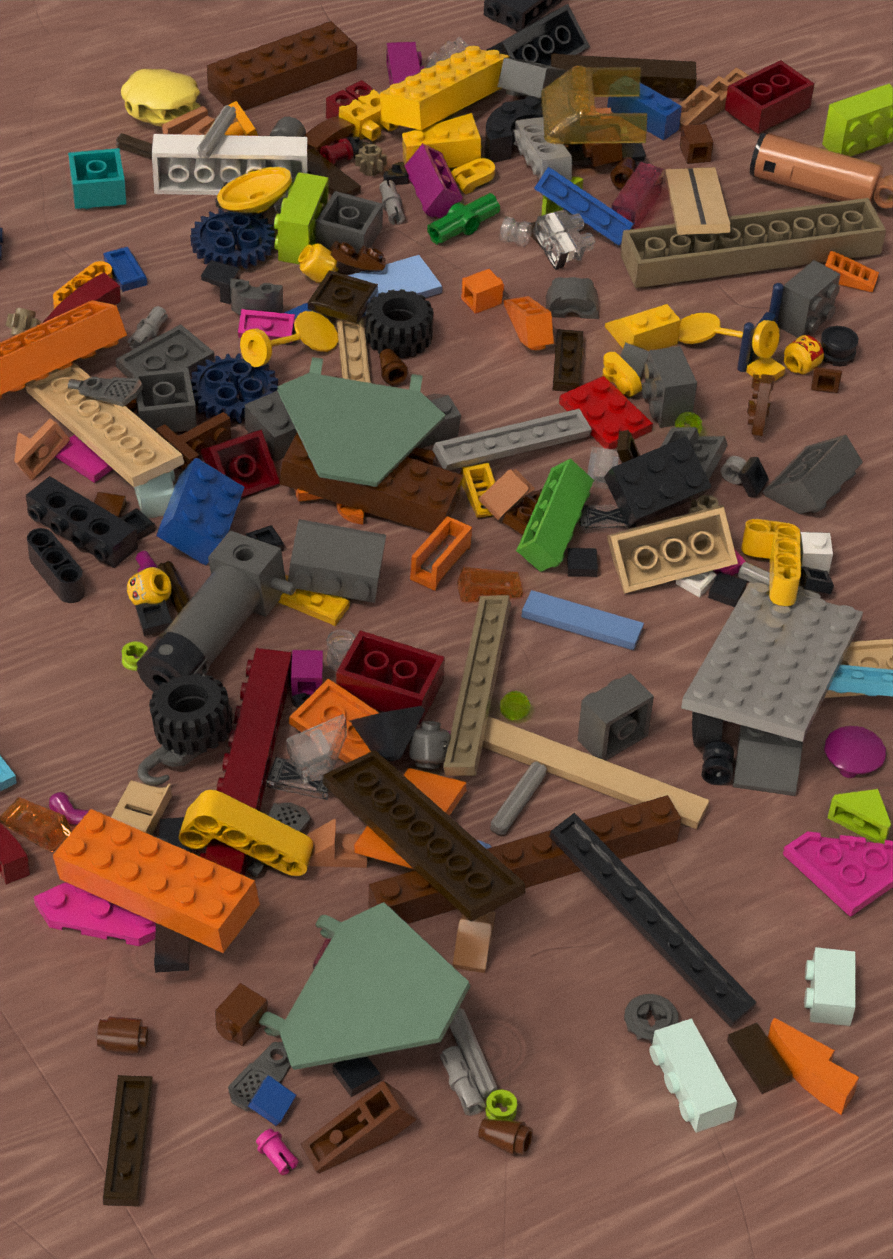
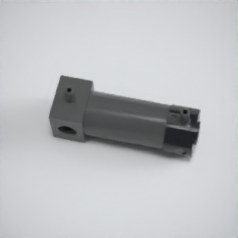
M231 530L208 556L211 571L210 577L167 629L156 638L137 661V672L150 690L153 692L159 690V685L163 682L168 683L170 678L182 677V674L194 675L195 673H200L205 677L210 665L252 613L266 617L281 599L280 597L283 593L289 595L295 593L296 585L286 581L280 547Z

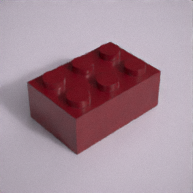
M780 60L729 85L727 88L725 111L759 134L811 108L815 83Z
M360 630L336 672V684L371 708L383 712L422 706L426 709L419 721L422 724L444 681L445 657Z

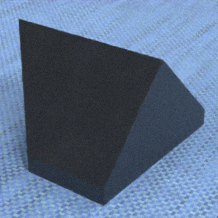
M422 706L387 711L349 721L369 750H376L389 762L401 759L426 709Z

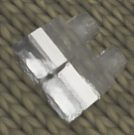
M561 210L537 217L533 234L542 249L545 250V254L555 270L564 267L565 262L573 259L581 261L584 253L594 248L596 241L592 233L582 235L579 233L584 226L583 219L579 213L568 215L566 210Z

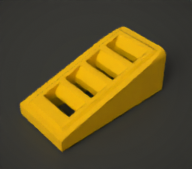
M489 463L462 467L460 472L463 475L462 487L476 517L492 516V513L487 508L482 509L481 506L483 504L478 500L495 483ZM479 480H482V481H483L482 483H476V484L473 483V481H479ZM481 488H486V489H487V490H485V491L476 492V489H481Z

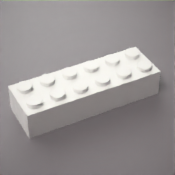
M154 134L153 136L154 194L218 195L219 191L235 178L251 171L268 167L288 169L292 176V182L295 181L298 172L308 174L307 137L224 135L211 156L204 158L203 156H198L197 147L205 135Z

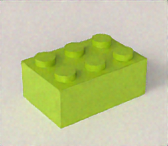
M890 84L829 104L822 143L829 151L851 157L893 142V86Z
M298 172L295 181L291 183L288 189V197L283 198L281 213L276 214L274 229L278 230L274 245L275 250H278V261L300 265L298 258L302 250L307 245L315 244V221L328 203V177Z

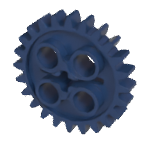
M219 208L218 214L209 211V218L201 216V222L195 221V228H191L192 251L197 253V259L204 258V264H209L212 260L237 268L242 265L244 269H248L249 263L258 266L257 260L266 261V255L271 256V249L275 248L273 224H268V218L261 219V213L253 216L252 213L224 212Z
M228 353L225 359L215 356V362L205 360L206 367L198 365V372H192V379H190L195 406H198L199 413L206 411V418H210L213 415L217 416L224 412L230 417L231 421L232 419H237L239 424L242 423V418H245V404L273 393L278 389V378H275V371L269 369V364L253 367L249 362L241 359L240 353L235 358H231Z

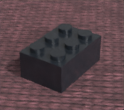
M687 436L614 466L604 476L623 519L628 524V528L690 502L692 499H697L712 487Z

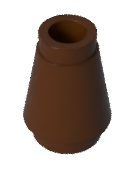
M624 157L611 171L610 178L614 186L625 189L633 185L635 181V161L632 158Z
M385 349L381 351L379 359L382 379L391 385L401 384L407 377L408 368L393 350Z
M484 1118L479 1127L478 1137L513 1156L518 1154L526 1155L532 1143L533 1129L521 1121Z

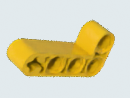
M762 519L746 521L741 550L749 556L770 559V600L780 606L795 604L801 577L800 529L793 524Z
M217 790L202 792L188 807L178 836L179 841L191 849H202L215 838L291 876H301L306 873L313 849V841L309 836Z

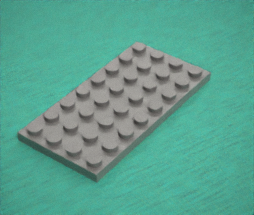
M749 582L683 696L681 708L803 742L861 624L863 612L855 610L851 606H839L828 603L821 598H809L797 595L795 604L780 606L770 600L768 585Z

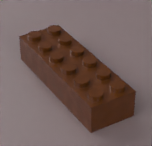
M332 21L207 65L208 90L223 106L237 101L243 111L357 70V45Z
M296 433L282 460L279 484L296 490L306 491L308 494L433 533L447 516L451 517L459 499L463 475L406 457L377 487L321 478L318 476L298 433Z

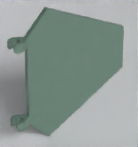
M312 357L309 373L278 386L277 391L318 476L321 478L377 487L445 419V414L420 392L423 378L421 375H411L408 390L321 375L323 359Z
M383 902L343 922L327 915H321L315 925L317 928H322L320 931L322 937L331 939L286 1020L271 1012H265L259 1020L261 1025L266 1026L264 1031L267 1035H281L290 1065L293 1070L439 1043L446 1034L471 985L465 977Z

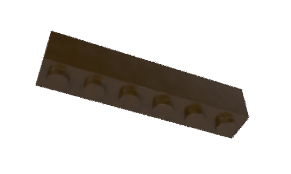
M551 54V67L568 71L563 92L609 94V85L623 75L633 78L667 98L686 99L696 89V62Z

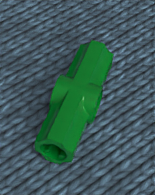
M492 193L484 195L467 205L461 202L455 203L449 209L446 216L427 225V232L431 237V241L436 245L462 232L465 235H471L478 229L480 222L500 212V205L496 196Z

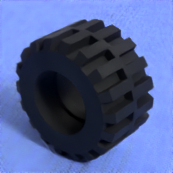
M393 289L388 290L387 293H379L378 297L371 299V303H368L366 309L367 343H370V347L373 350H378L379 354L385 349H391L399 358H405V356L413 357L416 356V353L424 352L425 348L430 346L433 337L434 311L431 308V303L425 300L424 296L416 295L414 291L407 292L404 289H400V291Z
M195 673L194 675L182 674V677L170 678L168 683L163 682L159 685V690H155L152 694L149 706L157 741L159 744H163L166 750L170 751L173 749L176 754L185 752L187 755H194V752L205 753L207 749L218 747V742H224L228 738L227 733H230L232 730V716L226 688L223 687L219 680L214 681V677L209 675L203 677L200 673Z

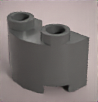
M555 278L546 294V309L551 311L552 317L565 318L567 313L575 312L580 315V318L599 319L598 295L593 281L589 278Z
M230 279L231 310L238 315H241V309L282 313V285L263 283L259 287H253L249 284V281Z

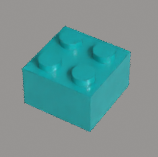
M119 148L68 153L75 209L126 204L125 179Z

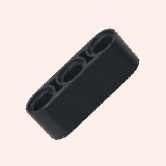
M37 528L30 531L27 535L29 560L61 601L76 603L82 600L85 590L83 571L50 530Z

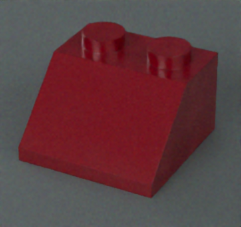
M262 429L201 450L206 464L244 486L241 497L277 485L280 482Z

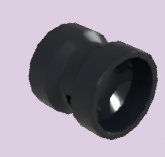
M719 741L711 742L704 747V763L701 773L704 781L712 785H724L732 780L733 747Z

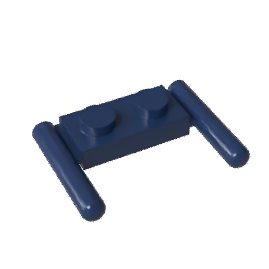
M775 283L773 285L769 312L766 311L758 324L763 320H771L778 324L784 290L782 283ZM751 322L745 323L737 365V369L740 372H746L747 365L754 362L758 357L752 348V337L757 325L754 326Z

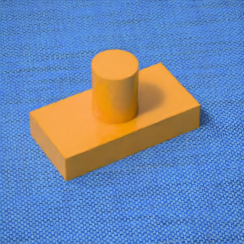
M235 101L228 106L235 107L236 117L233 120L234 123L229 126L224 135L258 136L256 128L238 102Z

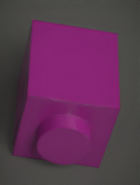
M292 650V697L300 693L312 695L323 684V650Z

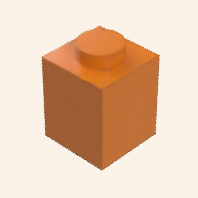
M490 269L462 278L461 299L475 314L502 304L503 281Z

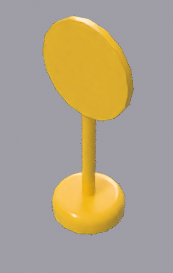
M304 311L294 321L297 334L270 340L264 331L258 328L249 329L241 337L240 349L246 362H249L253 367H260L269 362L272 356V347L301 339L304 344L314 350L328 352L335 348L338 342V333L334 325L323 315L313 311Z
M696 313L681 319L678 341L685 344H695L711 339L716 334L742 338L743 331L721 328L720 319L714 314ZM763 320L755 328L752 337V348L758 357L770 358L776 351L780 336L776 322Z

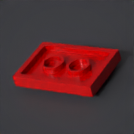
M605 376L570 390L559 397V404L566 411L581 410L592 429L590 435L607 452L617 448L620 431L629 430L634 440L652 432L653 423Z

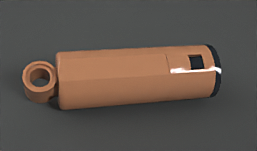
M761 133L750 163L751 176L839 202L868 198L872 206L875 202L882 208L888 209L893 207V195L885 191V189H889L893 192V175L882 178L883 167L881 165L770 133Z

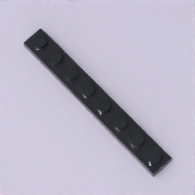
M575 813L551 830L549 837L730 1027L755 1007L757 1002Z

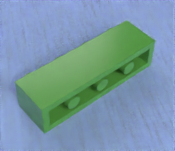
M571 458L551 468L516 550L540 572L550 567H557L563 561L567 544L573 538L572 532L582 516L581 510L583 505L590 497L589 491L594 479Z

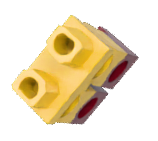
M363 80L326 98L325 118L330 119L338 116L354 124L356 128L351 133H354V137H360V140L367 137L374 141L380 137L382 128L385 127L389 131L398 128L396 124L382 121L380 94Z

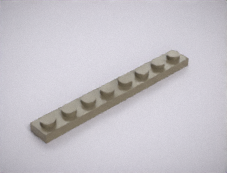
M509 595L480 596L451 729V738L443 766L446 776L477 775L511 607Z

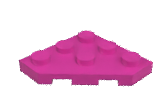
M807 831L784 847L783 855L850 917L893 888V841L885 840L884 844L866 842L864 837L840 835L839 839L820 837L818 832Z
M67 882L34 896L35 906L49 928L63 930V927L81 930L82 935L107 940L109 936L124 939L126 944L141 946L155 939V922Z

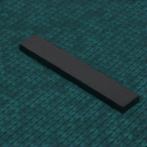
M184 817L160 819L159 837L167 839L168 843L192 853V849L184 846L178 837ZM156 923L155 973L189 971L190 938Z

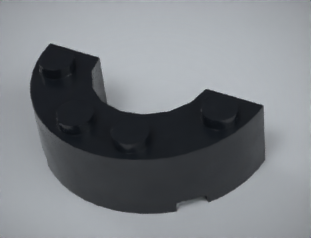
M532 96L521 100L505 102L502 106L495 109L487 119L485 158L493 163L511 159L513 145L512 130H515L516 120L544 117L565 146L569 144L570 126L580 125L581 118L567 105L537 99Z

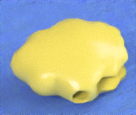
M140 69L130 75L128 81L122 85L121 96L125 101L127 112L132 117L155 126L162 127V124L201 107L196 102L197 96L200 94L197 83L188 75L171 72L166 69Z

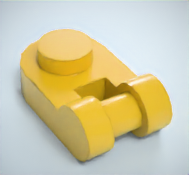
M479 158L451 171V174L456 184L459 185V189L466 195L473 192L476 187L494 178L495 164L489 159Z
M607 352L603 358V365L605 367L603 368L602 376L613 382L617 389L628 397L641 392L642 384L638 374L619 354Z

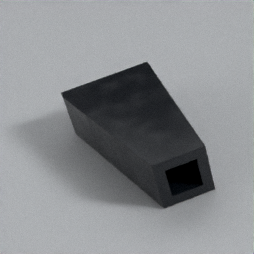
M484 0L483 15L516 31H520L540 19L563 0Z

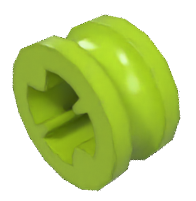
M137 641L127 643L122 649L123 666L128 670L137 671V661L147 651L148 647L142 642ZM132 654H136V656L140 658L135 659Z
M503 1089L491 1092L486 1101L485 1111L487 1118L513 1121L517 1114V1099L514 1094ZM501 1103L503 1107H507V1111L502 1112L500 1108H496V1104Z

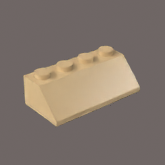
M720 506L607 535L613 563L624 593L738 564L725 509Z

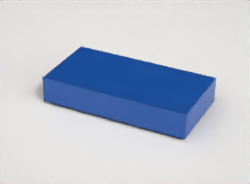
M128 247L103 253L104 261L111 265L112 275L120 285L122 292L147 285V277Z

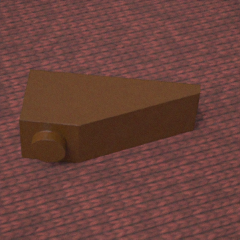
M382 1081L302 1142L301 1146L315 1171L321 1173L390 1141L415 1122L417 1118L402 1093L387 1082Z

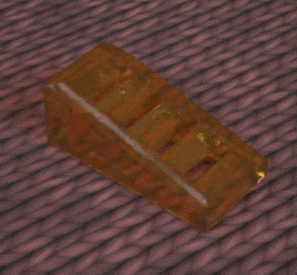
M463 567L457 581L461 602H478L480 596L509 595L510 598H518L523 595L518 572Z
M20 797L0 816L1 824L50 852H54L71 833V828L65 815ZM25 811L26 813L18 820L17 818Z

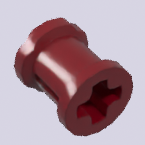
M346 138L340 139L338 143L331 146H322L320 149L321 155L333 165L344 159L351 160L354 156L351 143Z

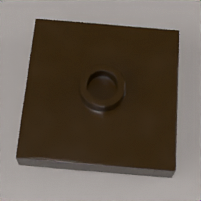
M329 270L309 299L308 310L357 324L366 311L368 303H371V299L377 294L378 284Z

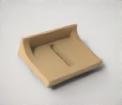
M131 780L111 818L152 835L172 797L171 784L168 783L167 787L158 788ZM127 807H128V808H131V809H134V810H138V811H141V812H145V813L151 814L152 816H149V815H146V814H142V813H139V812H136V811L129 810V809H127Z

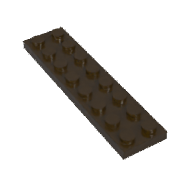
M376 750L322 775L323 785L471 922L526 893L525 883Z

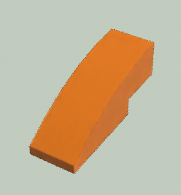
M774 1017L770 1025L768 1039L793 1074L792 1077L821 1103L842 1115L855 1094L859 1077L832 1062L835 1050Z

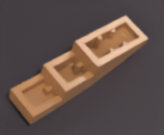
M736 67L724 79L718 76L707 87L701 84L680 104L682 106L680 125L700 124L724 110L728 86L749 75Z

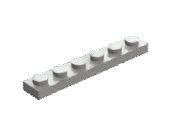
M576 409L436 442L432 450L443 469L453 470L589 437L592 429L581 410Z

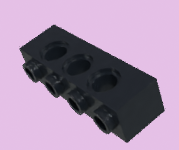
M51 476L26 494L27 512L32 520L42 523L56 535H61L71 541L77 548H82L94 555L100 562H105L115 568L138 549L135 527Z

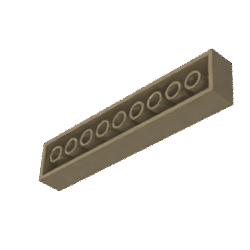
M863 198L729 216V233L677 234L675 224L624 230L620 255L634 287L641 288L810 264L813 260L821 263L827 261L830 251L848 258L878 255L882 252L886 229L870 200Z

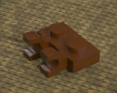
M753 374L751 385L753 388L752 399H757V404L753 400L748 402V425H753L751 435L763 436L765 419L769 416L771 403H768L770 391L773 390L775 381L773 375L762 374L761 378H759V375Z

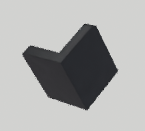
M211 260L201 274V280L219 286L220 302L230 305V279H240V268Z

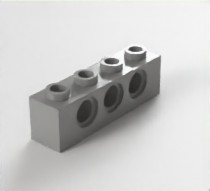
M540 117L516 120L515 130H512V141L519 148L520 155L525 157L527 165L531 166L533 174L537 175L540 180L546 169L550 167L566 179L572 180V156L546 119Z

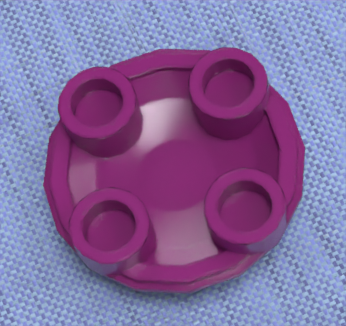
M851 725L839 727L831 732L825 740L824 751L828 760L840 769V774L846 778H855L858 774L871 773L884 765L886 748L882 739L864 727Z

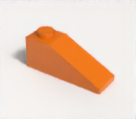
M529 296L503 300L504 307L521 343L530 348V350H542L546 348V345L554 344L551 311Z

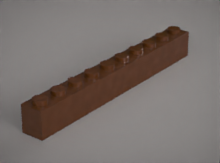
M668 795L582 820L619 859L678 842L681 817ZM551 830L487 849L525 883V888L581 872L575 863L549 837ZM416 870L369 884L368 908L370 909L384 902L407 924L457 909Z

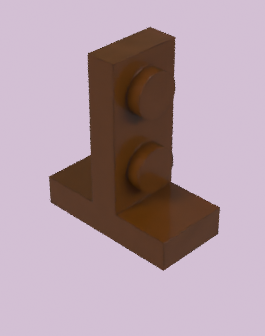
M222 412L180 436L175 434L165 424L156 428V433L182 454L184 464L177 468L183 472L195 458L199 459V456L202 455V449L231 439V419Z

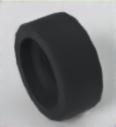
M692 711L694 746L705 747L711 742H721L723 720Z

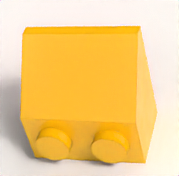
M665 304L605 323V328L622 349L626 342L650 351L677 345L681 320L669 305Z

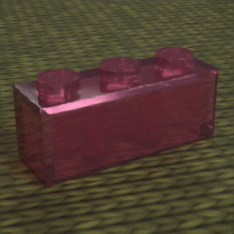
M640 162L612 204V210L634 224L632 229L639 228L661 194L664 169L652 164Z

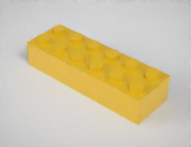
M468 46L464 51L452 54L450 58L438 61L436 65L422 69L420 73L408 76L400 83L390 85V88L380 92L382 121L417 130H423L501 89L497 86L503 59L510 58L509 55L500 54L497 50L486 51L481 50L478 46Z

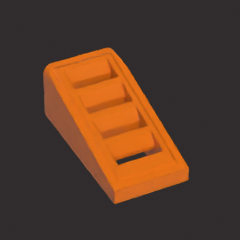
M830 251L825 266L840 274L838 285L868 292L874 291L879 272L839 253Z

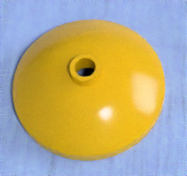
M268 167L241 175L226 184L217 195L218 203L222 208L232 212H264L287 192L292 183L291 173L286 168Z

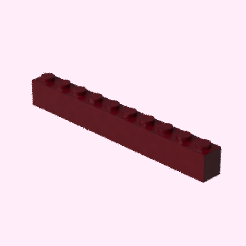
M256 648L253 660L248 659L246 677L248 682H242L240 700L243 702L242 706H236L234 723L237 726L236 729L231 730L228 747L231 748V751L224 754L222 771L225 772L224 778L219 777L216 789L258 811L261 810L292 674V652ZM215 838L206 845V853H200L199 855L243 876L246 875L250 856Z

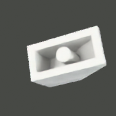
M800 532L801 567L824 570L829 573L833 556L830 533Z

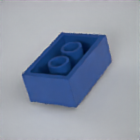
M195 458L179 475L156 536L206 566L209 562L208 556L229 532L244 486L200 459Z

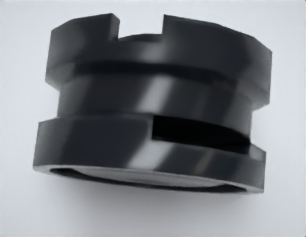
M836 325L826 328L821 334V345L824 351L823 361L825 363L830 361L833 363V366L839 367L847 366L849 361L853 362L856 356V347L858 346L859 338L857 334L845 326Z

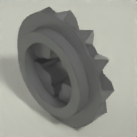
M643 994L635 997L628 1003L624 1014L628 1032H633L637 1040L641 1038L648 1039L651 1044L655 1030L676 1024L679 1020L675 1006L668 999L656 994ZM649 1010H652V1015H654V1020H656L653 1027L646 1020Z

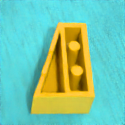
M472 113L433 124L423 130L416 129L402 134L404 164L409 161L422 143L441 152L449 168L460 167L481 158V138Z

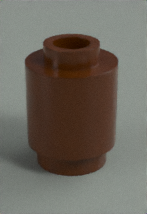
M109 1016L108 1020L100 1019L97 1030V1047H105V1051L139 1054L141 1047H147L149 1028L148 1026H143V1020L138 1018Z

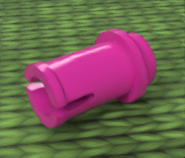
M268 1129L257 1138V1150L261 1154H266L281 1175H286L289 1173L287 1164L293 1170L299 1163V1160L283 1143L281 1133Z

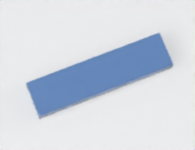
M531 590L521 617L630 650H635L644 623L533 590Z

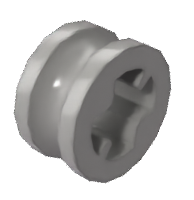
M739 456L729 457L721 468V474L724 479L732 484L742 483L738 473L747 461Z

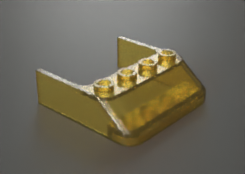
M574 66L541 90L544 139L553 144L646 143L647 113L602 114L596 112L594 97L639 96L641 68H586L584 66Z

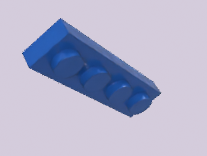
M550 167L546 169L534 187V190L618 246L622 243L623 231L631 230L634 226L632 222Z

